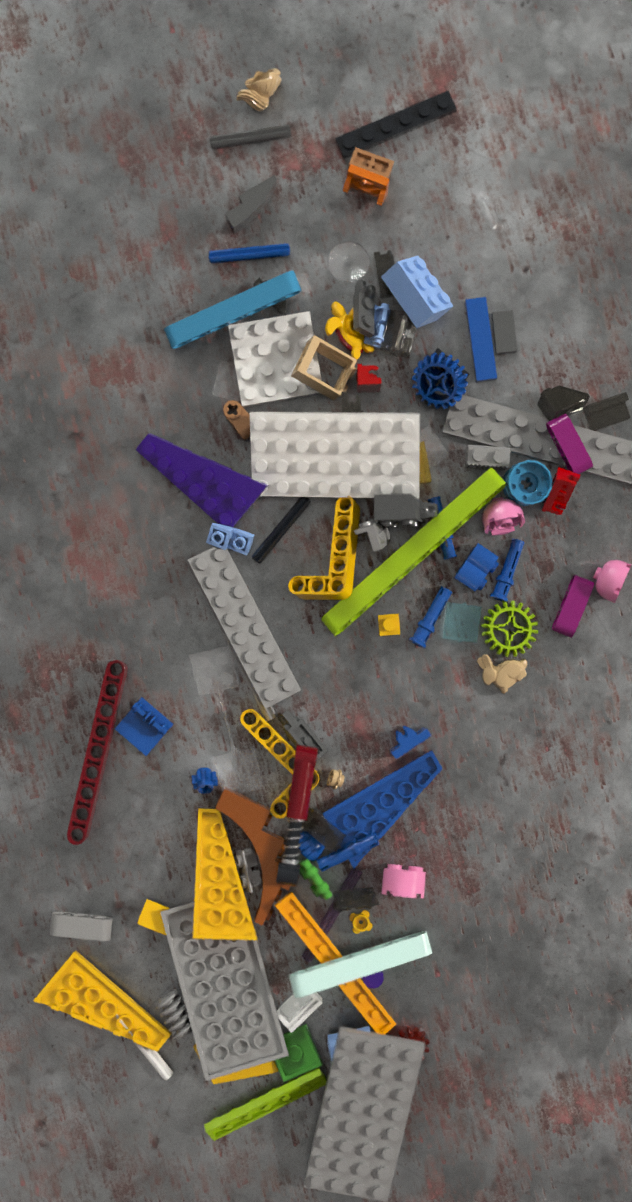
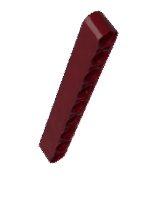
M121 660L110 661L106 666L67 831V839L73 845L83 843L90 833L127 676V665ZM114 664H119L122 668V672L117 676L112 672ZM110 684L115 685L117 688L114 696L109 695L107 692ZM109 705L112 708L110 716L103 714V706ZM100 725L107 728L105 737L100 736L97 732ZM95 746H99L102 749L101 757H96L93 754ZM89 767L97 769L98 774L95 778L89 776ZM85 787L92 790L93 795L91 798L84 796L83 790ZM80 808L87 810L88 816L86 819L80 818L78 814ZM74 829L82 831V839L74 837Z

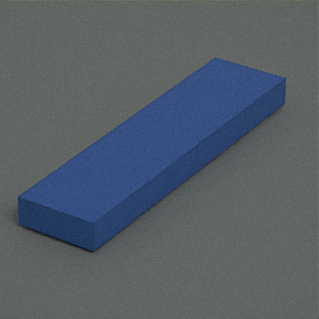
M486 297L466 299L465 306L476 382L496 380L497 372Z

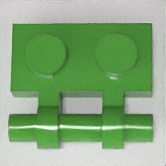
M308 859L301 860L298 863L300 865L299 874L304 880L308 879L312 885L310 887L312 893L317 898L320 897L325 900L332 897L333 895L328 889L329 885L321 879L317 873V868L312 866Z

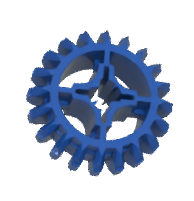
M444 352L440 353L439 356L437 353L431 354V357L429 355L425 356L423 360L417 363L418 367L413 371L415 375L412 376L411 380L416 383L413 384L412 388L418 389L415 396L421 394V402L427 400L428 407H431L434 403L435 409H439L441 406L443 409H447L449 405L451 407L454 406L456 401L459 402L462 399V395L466 393L464 387L468 385V382L464 379L467 378L468 374L461 372L465 369V366L459 367L457 365L459 359L452 361V355L446 358ZM433 366L442 367L446 370L440 371L437 368L434 369ZM444 375L442 383H439L436 386V384L438 383V379H440ZM450 375L453 378L454 384L450 380ZM426 378L428 379V381H429V383H430V387H429L428 384H427ZM435 391H440L443 394L446 393L447 395H440L435 393Z

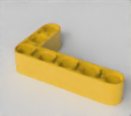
M339 497L336 501L328 576H295L289 581V591L298 598L304 600H345L352 594L358 534L355 535L354 530L359 528L360 506L353 498ZM351 504V507L345 510L346 506ZM349 524V527L343 531L344 526ZM347 544V547L341 551L342 546ZM345 564L344 569L339 571L340 566ZM303 584L302 590L298 591L299 586ZM323 584V588L317 592L318 587ZM343 584V588L337 592V588Z
M245 710L240 717L241 724L293 775L294 768L290 767L289 760L295 757L296 749L256 710ZM250 712L256 716L254 724H247L244 717L246 713ZM266 727L271 731L270 738L263 739L260 737L259 731L261 728ZM276 743H283L286 746V751L282 754L276 753L274 750ZM314 769L316 780L312 783L311 791L319 783V773L316 769ZM291 783L271 804V813L276 818L286 817ZM275 804H285L286 811L284 813H277L274 809Z

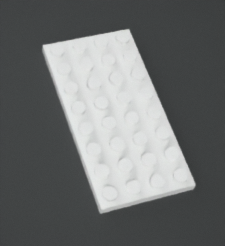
M250 412L252 479L268 485L260 496L374 498V495L411 493L419 499L420 413Z

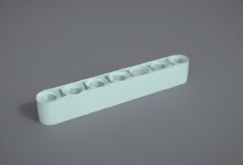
M421 931L294 972L289 975L294 997H304L432 954V949L427 932Z

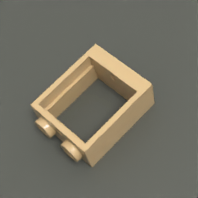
M314 335L307 341L291 377L334 401L346 393L348 389L346 383L348 379L353 377L356 371L354 366L357 360ZM315 352L343 367L334 388L306 372Z

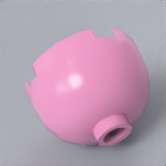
M498 497L493 499L484 509L482 523L486 534H488V531H491L492 535H503L515 531L514 527L518 524L522 527L525 523V518L521 507L515 501Z
M610 560L602 568L598 567L593 579H596L595 587L598 594L604 599L615 603L631 564L620 560Z

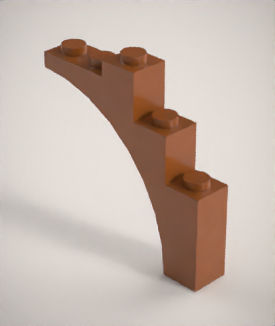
M224 787L215 808L229 816L243 829L259 857L263 887L254 922L263 925L265 920L269 921L273 913V909H271L273 902H278L281 897L282 890L280 888L289 891L292 886L276 883L278 865L282 861L276 857L277 855L281 857L286 845L283 844V837L263 828V826H268L272 818L269 807Z

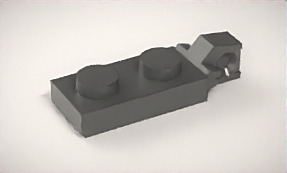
M286 710L278 717L284 726L282 728L285 734L296 747L297 745L317 747L316 761L328 752L303 719H299L297 716L294 717L289 710Z

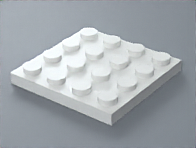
M310 311L228 325L242 407L321 394L291 377L307 341L314 336ZM315 352L306 372L322 381L317 352Z

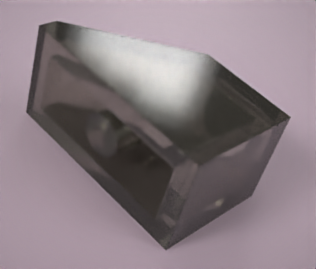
M559 385L552 389H545L540 394L541 397L537 406L548 421H551L564 413L571 415L584 409L590 396L588 393Z

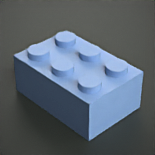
M419 256L397 261L381 276L416 328L437 321L453 307L449 296L443 292L438 285V280L431 275L426 267V263Z

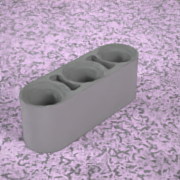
M56 911L52 912L49 934L58 937L109 941L111 939L113 918Z

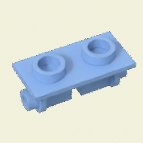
M381 303V306L374 304V335L370 338L365 336L364 344L380 349L384 348L391 314L389 304Z

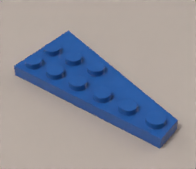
M430 750L322 812L342 848L351 844L353 840L362 839L373 832L379 840L438 775L442 767L433 751ZM371 849L363 852L361 856L357 855L348 859L352 867L355 868Z

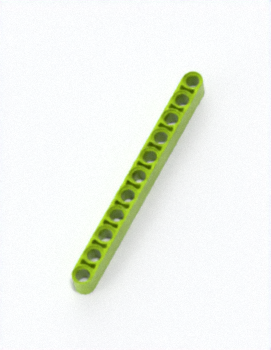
M493 468L487 470L437 514V517L428 522L352 590L349 598L340 600L321 618L324 625L334 636L343 632L506 487L507 483Z

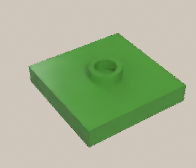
M307 1024L296 1028L292 1033L288 1031L283 1034L289 1056L275 1060L283 1082L323 1065Z

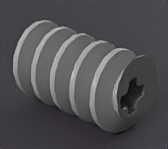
M177 989L159 998V1004L155 1007L156 1010L163 1008L160 1017H168L164 1024H172L168 1031H176V1034L172 1037L173 1039L182 1038L192 1032L188 1013L184 1011L186 1006L185 1004H179L182 1000L180 996L175 997L178 992Z

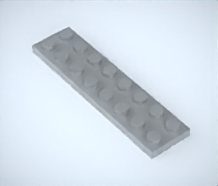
M213 547L188 559L186 563L263 710L301 691L228 549L223 550Z

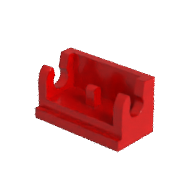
M357 364V393L380 392L381 378L377 377L376 374L369 373L371 370L377 371L379 369L377 366Z
M558 467L552 480V489L543 501L542 511L562 515L563 510L561 509L566 508L572 492L580 479V474Z

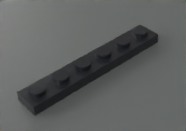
M448 90L335 138V142L344 160L353 155L355 147L362 150L370 149L455 113L457 108Z

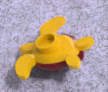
M333 302L331 312L335 317L327 320L325 326L326 334L330 336L335 330L339 341L351 351V356L356 360L363 351L366 353L374 352L373 346L364 344L365 335L353 330V308L347 314L345 308L340 303Z

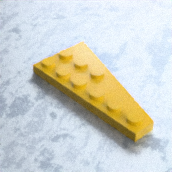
M198 808L193 939L257 940L221 812L217 809Z
M76 950L33 1000L39 1004L42 1003L50 1006L51 1009L67 1013L73 1018L100 1029L104 1028L117 1036L126 1037L133 1040L134 1043L156 1052L172 1034ZM120 1019L124 1022L128 1029H125L124 1026L119 1022Z

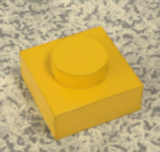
M399 613L377 616L379 636L400 635Z

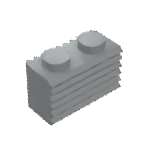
M468 445L466 448V469L468 467L470 469L482 468V470L493 468L495 471L498 469L504 472L509 467L510 448Z

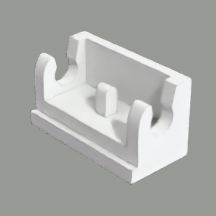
M317 992L295 998L294 994H292L276 1010L279 1020L292 1033L322 1004V997Z

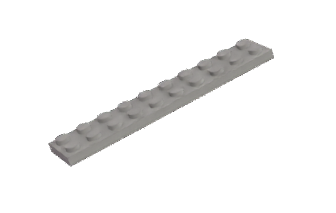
M462 395V399L459 402L456 401L454 406H449L442 434L486 446L510 448L512 453L566 467L546 428V423L553 419ZM573 425L593 463V467L584 473L632 485V441Z

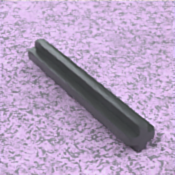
M287 124L210 137V144L213 149L287 138L291 136V129Z

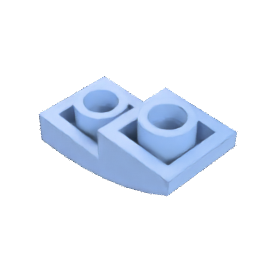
M212 523L206 543L223 550L229 548L247 556L255 535L234 527Z

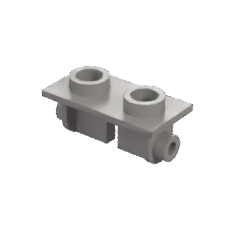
M252 847L245 848L244 850H235L236 856L234 860L236 867L239 868V878L243 891L252 893L255 890L261 889L262 881L259 869L251 870V867L258 865L256 852L253 851Z

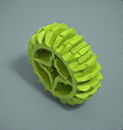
M502 601V608L495 604L496 612L488 609L491 617H483L484 620L488 621V624H481L482 628H487V631L482 632L481 635L489 636L484 643H493L489 647L490 650L498 647L497 655H500L502 650H504L505 657L509 656L510 651L513 657H516L517 649L521 654H524L523 646L528 649L532 647L528 640L531 642L536 641V638L532 637L531 633L538 634V630H532V626L538 625V622L531 623L530 619L534 618L535 615L530 614L527 616L530 608L526 607L522 611L523 603H519L515 608V601H510L509 607L506 601ZM508 611V616L503 624H494L495 619L501 613ZM515 613L523 619L526 627L516 624ZM508 623H511V627L519 630L511 632V635H509L507 630L499 627L509 626ZM493 630L503 634L504 645L495 638ZM515 634H525L520 643L511 646V641H513Z

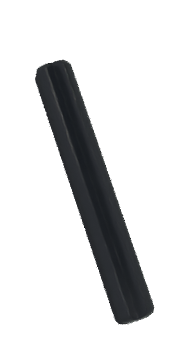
M300 497L252 555L253 560L260 564L309 506L311 500L308 497Z

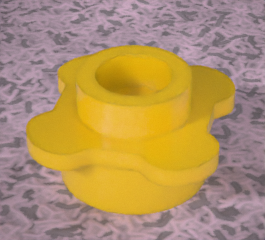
M363 910L358 914L352 913L349 916V920L353 924L352 931L355 934L372 929L373 925L369 921L370 914L367 910Z

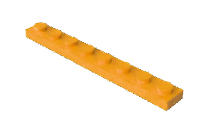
M289 892L274 905L320 964L343 957L292 892ZM360 978L338 985L375 1033L385 1035L396 1025L395 1021Z

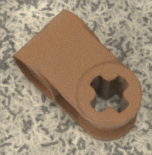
M228 401L223 408L224 415L245 441L250 437V414L237 401ZM237 407V415L233 413L229 415V408L235 409Z

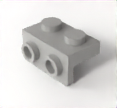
M374 518L363 521V523L359 524V528L354 530L355 535L363 532L368 533L373 552L381 550L390 543L391 536L388 528L381 526V523L375 521Z

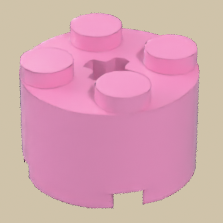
M388 864L387 868H384L382 894L386 895L387 891H390L392 896L416 898V894H419L420 898H424L426 872H423L422 867L409 866L408 870L401 869V865Z

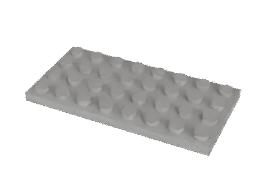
M194 902L161 911V917L205 1080L208 1081L289 1056L257 940L193 939Z
M339 1027L305 1174V1188L383 1202L388 1201L425 1048L424 1042Z

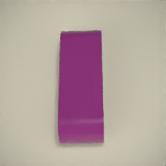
M566 413L546 423V428L569 471L581 474L593 467L592 460Z
M573 575L552 625L553 631L570 638L574 636L593 590L594 582L578 575Z

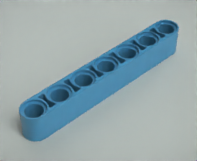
M289 271L165 327L164 331L171 348H179L295 296L302 289L295 272Z

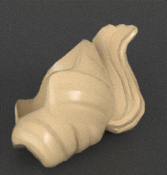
M276 68L270 69L267 72L257 71L253 78L245 81V86L248 89L240 90L236 100H243L253 109L263 111L268 107L269 97L274 94L282 81L279 76L281 72Z

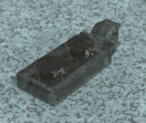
M309 807L307 820L302 822L303 829L334 853L346 835L320 813Z

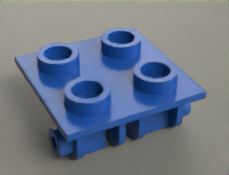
M141 697L116 726L115 730L147 756L173 726V723Z

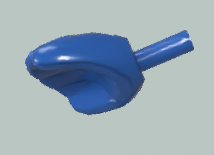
M330 830L323 836L314 831L301 832L302 838L299 841L301 844L299 847L301 854L308 860L316 861L326 847L325 840L334 835L333 831Z

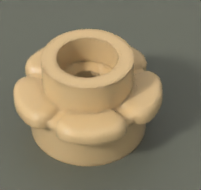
M332 769L329 773L327 785L333 787L334 790L343 785L345 776L342 775V770Z

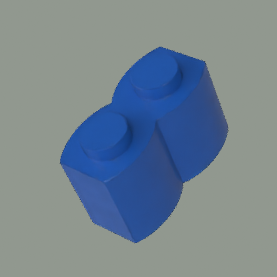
M477 543L453 578L473 592H476L477 589L481 591L487 583L485 579L489 572L493 573L499 565L497 562L499 557Z

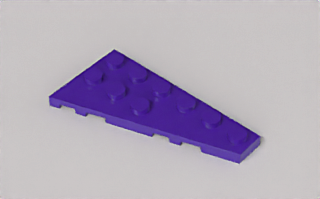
M151 433L147 434L135 449L215 522L221 525L234 527L268 487L263 482L260 483L247 475L235 472L231 468L194 454L190 450L178 447L172 442Z

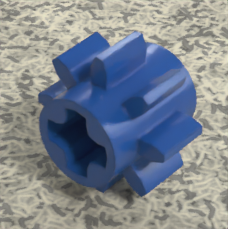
M200 768L196 771V775L191 776L194 790L198 789V792L201 794H208L213 791V786H218L216 772H212L210 768Z

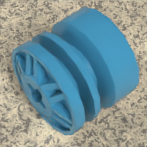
M526 460L513 465L506 471L503 480L507 485L503 492L507 499L515 501L519 506L533 505L542 502L549 495L553 479L550 471L544 464L535 460ZM526 480V483L529 484V487L524 488V485L521 484V481Z

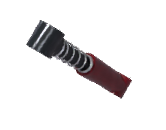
M297 745L286 813V817L290 819L288 820L289 828L286 829L288 835L285 838L287 840L286 846H284L285 854L282 855V861L279 862L276 883L297 886L300 870L297 859L299 855L298 848L301 846L299 841L302 838V822L307 820L313 775L318 753L317 747Z

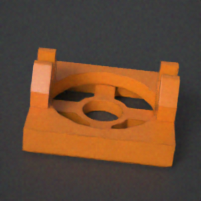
M350 165L343 186V192L348 193L350 187L377 197V205L382 206L388 194L390 180L363 168Z

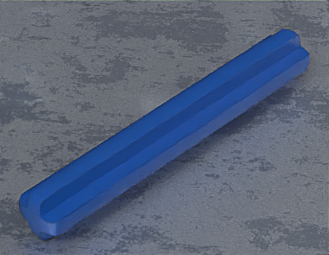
M288 243L213 250L209 251L208 255L210 263L290 255V246Z

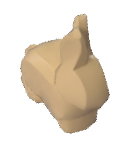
M487 654L482 655L477 660L479 666L483 669L482 679L484 684L489 686L493 683L495 687L500 689L502 694H505L508 688L527 675L525 668L528 663L526 659H521L520 661L515 659L504 660L498 666L493 665Z

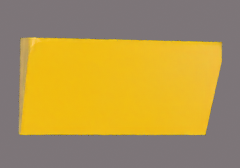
M147 899L137 924L166 935L160 912L170 908Z

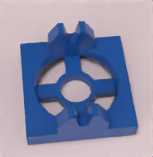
M403 726L404 735L397 730L396 740L399 744L390 749L394 758L398 759L431 737L428 729L423 727L415 732L411 728Z

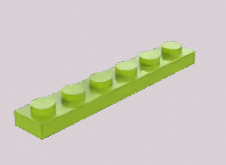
M320 1068L313 1069L297 1079L289 1080L287 1084L279 1088L271 1089L267 1094L259 1098L251 1099L241 1107L233 1108L223 1116L213 1118L210 1122L204 1124L206 1133L215 1141L325 1086L327 1079Z

